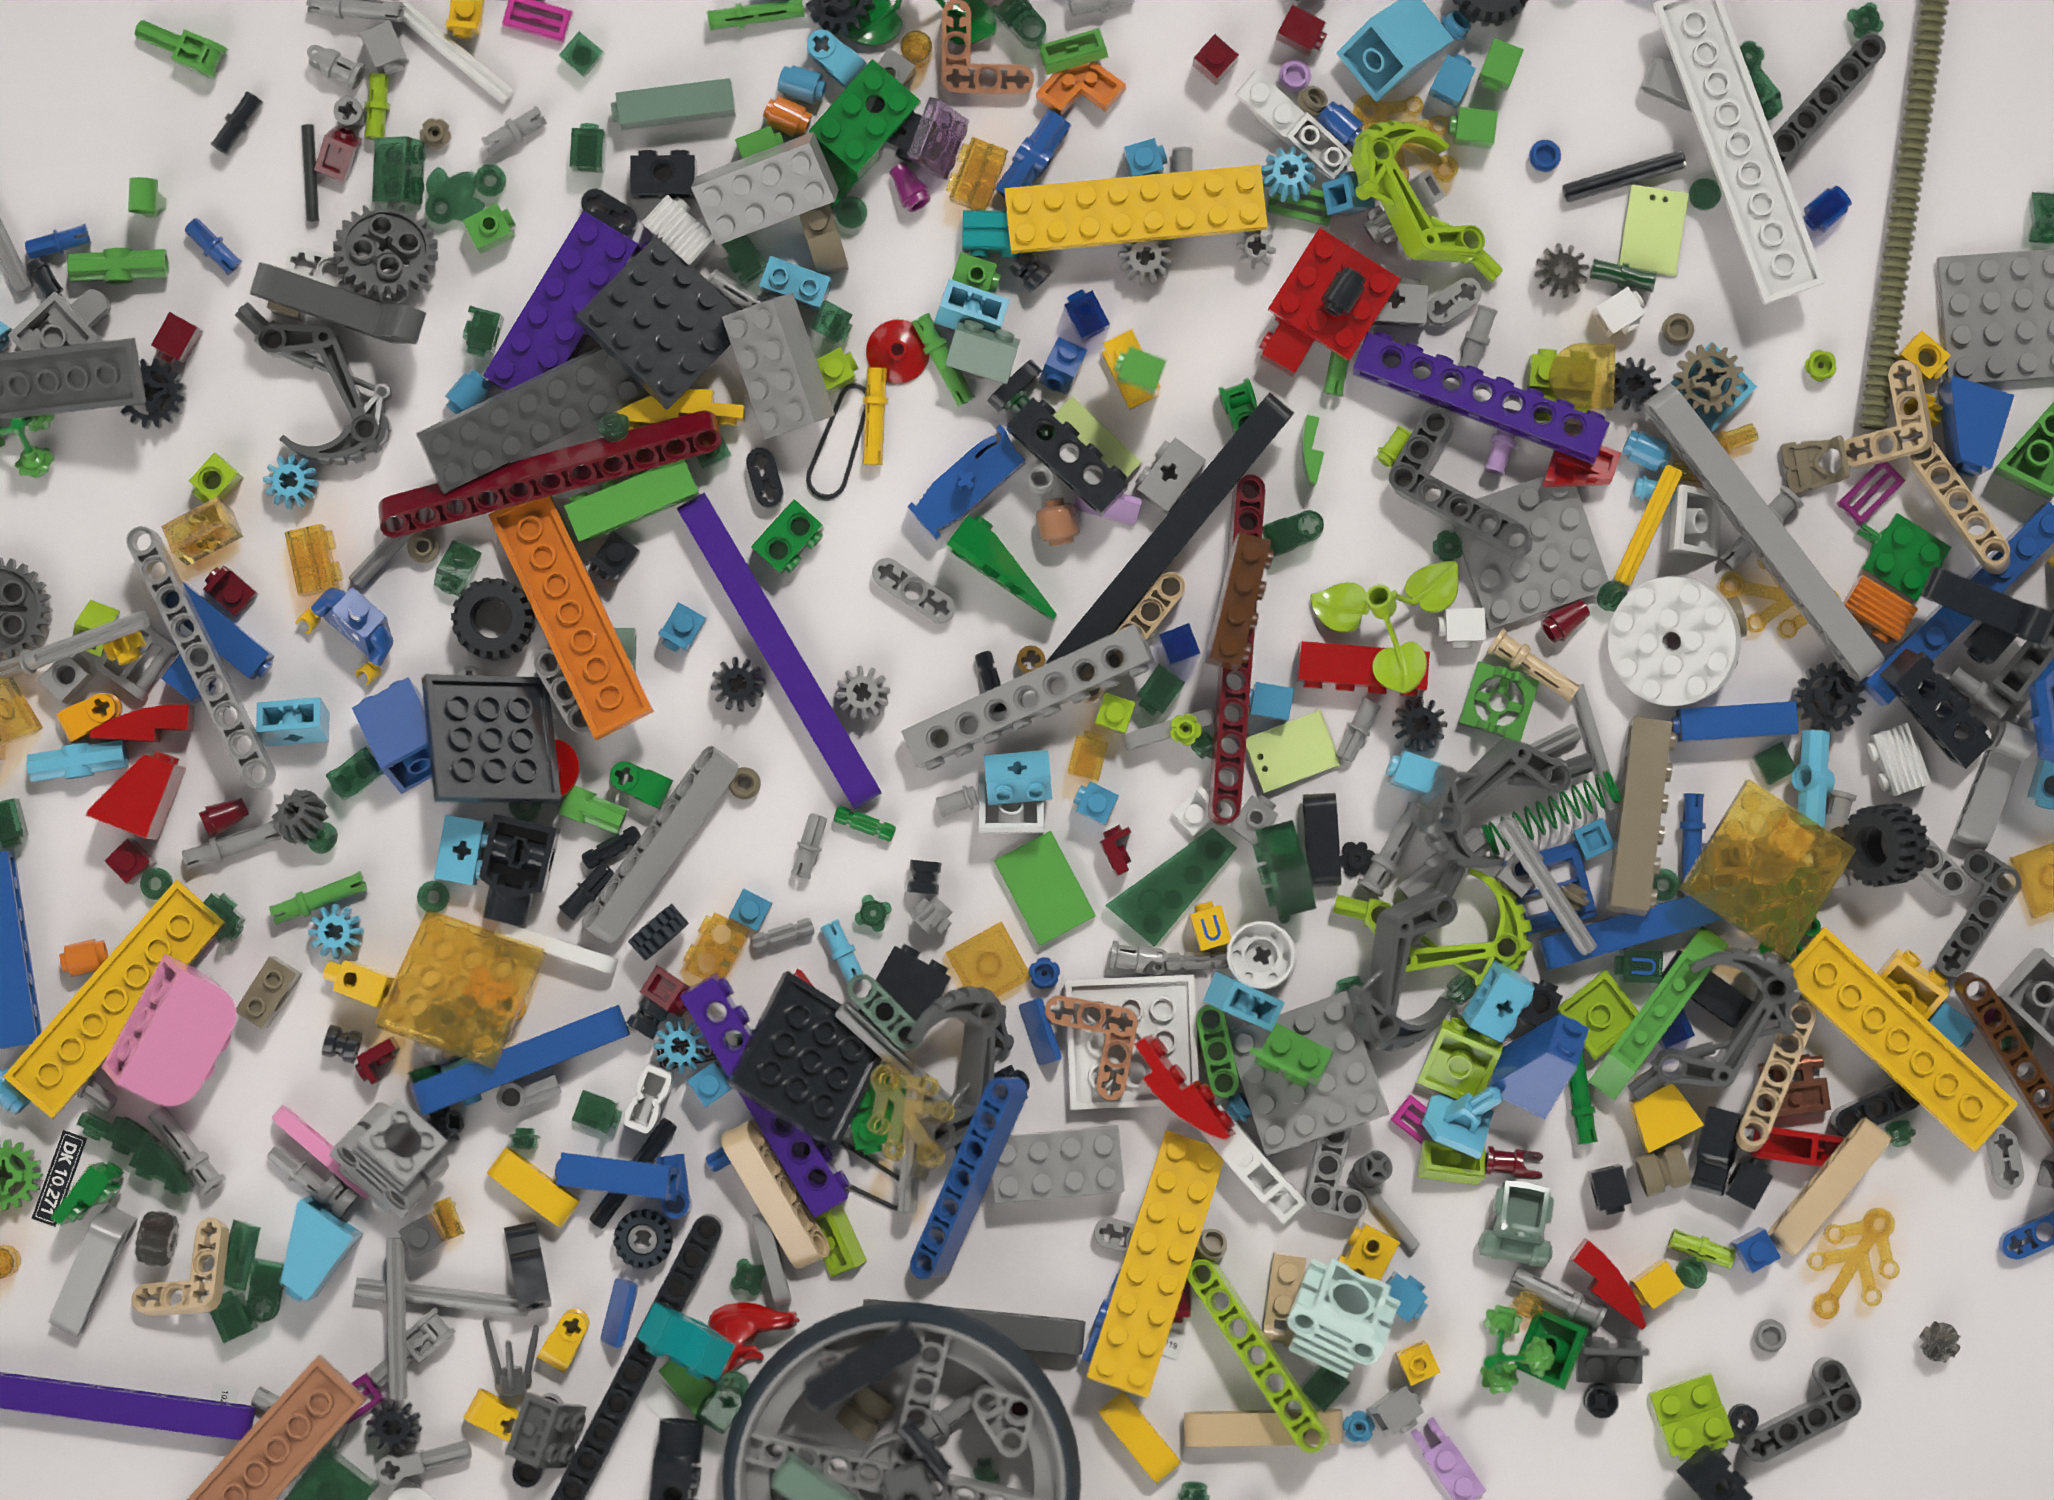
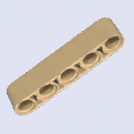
M1918 436L1911 440V442H1914L1918 445V439L1922 438L1923 436ZM1933 441L1926 450L1931 453L1926 459H1918L1914 455L1908 456L1911 469L1982 568L1990 574L2005 572L2010 565V547L1937 444ZM1938 475H1944L1949 478V481L1942 485L1935 484L1932 480ZM1956 500H1962L1967 503V506L1961 510H1955L1950 505ZM1975 525H1980L1986 530L1981 535H1973L1969 532V529ZM1992 551H2000L2004 554V557L1998 561H1992L1987 558V555Z
M1167 572L1160 576L1116 632L1136 624L1140 626L1147 641L1181 599L1185 591V582L1181 575L1175 572ZM1167 579H1173L1179 584V592L1174 596H1168L1162 591L1161 584ZM1147 604H1153L1159 609V617L1154 621H1147L1142 617L1141 609ZM1115 651L1112 654L1119 659L1120 667L1124 662V654L1122 651ZM1092 664L1082 673L1081 678L1083 681L1094 677L1095 669ZM1099 687L1098 694L1084 700V702H1097L1107 690L1102 691L1101 687Z
M1798 1000L1791 1008V1019L1796 1024L1795 1032L1788 1036L1777 1032L1736 1133L1737 1144L1744 1151L1754 1152L1759 1150L1770 1134L1816 1021V1009L1808 1001ZM1795 1011L1805 1013L1808 1022L1806 1024H1798L1794 1021L1792 1013ZM1783 1040L1793 1042L1796 1046V1052H1784L1780 1042ZM1772 1069L1781 1071L1784 1075V1081L1780 1083L1773 1082L1769 1078L1768 1071ZM1761 1098L1769 1100L1772 1104V1111L1762 1112L1759 1110L1756 1100ZM1750 1127L1755 1128L1760 1133V1140L1756 1142L1748 1140L1745 1137L1744 1130Z
M1866 1117L1862 1118L1768 1231L1771 1240L1791 1256H1795L1889 1145L1892 1137Z
M750 1120L722 1133L721 1143L726 1155L792 1265L797 1269H801L829 1256L830 1247L824 1233L758 1124Z
M1288 1409V1414L1293 1419H1299L1302 1415V1409ZM1315 1409L1330 1432L1329 1444L1343 1443V1410ZM1275 1410L1194 1411L1184 1413V1445L1187 1447L1297 1445ZM1311 1428L1307 1431V1443L1309 1445H1319L1321 1436L1316 1429Z

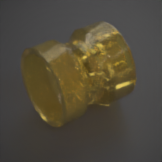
M911 31L902 38L900 46L901 56L914 64L916 68H922L931 61L933 56L932 42L926 33Z
M0 1245V1279L15 1274L21 1266L20 1253L11 1245Z

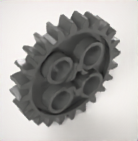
M375 202L374 211H370L364 205L363 215L360 216L352 211V222L343 219V230H336L337 241H333V251L335 252L333 253L334 263L338 264V275L345 274L344 283L347 285L354 282V292L357 293L365 288L366 298H369L373 292H377L379 301L383 300L385 293H390L392 300L395 301L397 292L401 291L407 298L409 297L410 287L420 291V281L428 283V272L435 273V261H438V251H436L438 249V241L433 239L434 229L427 228L426 218L416 221V210L407 215L405 214V205L403 204L396 211L393 210L392 202L388 203L386 209H382L380 204ZM379 229H385L388 232L384 234H379L375 231ZM412 246L415 249L408 251L402 249V247ZM360 252L369 253V255L365 257H360L356 254ZM385 269L396 270V272L392 274H387L383 271Z
M1 557L0 604L7 607L26 606L27 611L0 612V662L3 659L4 653L8 659L14 658L15 650L20 653L21 650L26 649L25 645L27 644L36 648L38 645L34 640L35 635L46 636L40 629L41 625L51 624L49 620L43 618L44 614L53 611L52 608L44 606L43 603L51 599V595L41 594L40 592L47 586L46 583H35L39 574L33 571L26 575L28 565L22 563L16 569V560L11 558L5 566L4 560ZM14 585H19L22 589V595L19 600L12 602L9 599V590ZM19 617L22 624L21 629L16 634H11L8 624L12 618Z

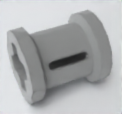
M345 96L335 103L333 113L343 128L355 131L365 124L366 112L357 99ZM353 107L357 114L356 116L351 115L348 120L344 116V112H350Z

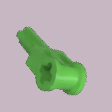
M140 20L135 27L134 35L136 38L173 53L171 59L174 62L213 79L217 76L215 70L222 55L228 52V49L219 43L185 29L180 36L145 20Z

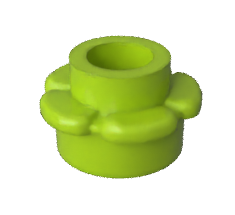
M1815 350L1810 353V358L1805 361V370L1811 374V378L1815 381H1824L1825 378H1831L1836 372V359L1830 352ZM1818 363H1823L1824 367L1819 368Z
M1189 713L1184 714V716L1177 715L1171 721L1172 729L1170 730V735L1175 742H1181L1182 745H1191L1195 742L1196 738L1200 737L1202 727L1194 715ZM1187 726L1189 730L1188 732H1183L1182 728Z

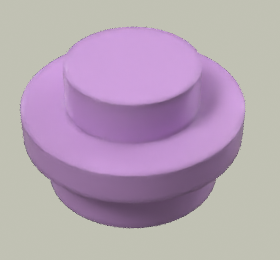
M1300 60L1286 62L1279 72L1281 85L1290 92H1300L1309 85L1311 80V71L1308 65Z

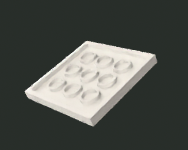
M1194 975L1065 980V996L1115 1005L1132 1010L1138 1019L1134 1044L1148 1035H1152L1154 1039L1158 1037L1168 1050L1166 1056L1172 1065L1177 1064L1186 1075L1187 1080L1184 1081L1186 1085L1189 1086L1191 1083L1199 1080ZM1074 1002V1009L1066 1008V1014L1072 1015L1071 1023H1077V1011L1081 1005L1080 1003ZM1087 1007L1083 1010L1082 1020L1085 1024L1095 1025L1100 1021L1101 1014L1096 1007ZM1105 1009L1106 1019L1102 1029H1109V1023L1119 1025V1031H1125L1127 1026H1132V1020L1127 1018V1013H1122L1120 1018L1110 1016L1113 1011L1112 1009ZM1067 1026L1070 1110L1166 1106L1142 1079L1151 1073L1152 1069L1135 1045L1133 1047L1124 1094L1119 1099L1112 1101L1103 1099L1097 1091L1096 1083L1106 1034ZM1121 1045L1111 1046L1108 1050L1109 1060L1113 1063L1123 1062L1126 1058L1125 1048ZM1105 1065L1104 1072L1110 1071V1077L1107 1082H1102V1087L1107 1090V1095H1112L1114 1090L1120 1089V1084L1115 1082L1116 1073L1123 1075L1124 1068L1114 1069Z

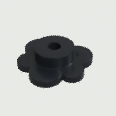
M1347 842L1342 847L1343 855L1340 856L1341 865L1345 866L1344 871L1349 877H1355L1359 873L1365 875L1370 867L1369 865L1372 864L1371 857L1375 853L1372 850H1367L1368 846L1365 842H1358L1357 845L1354 842ZM1355 856L1360 857V860L1358 862L1354 860Z

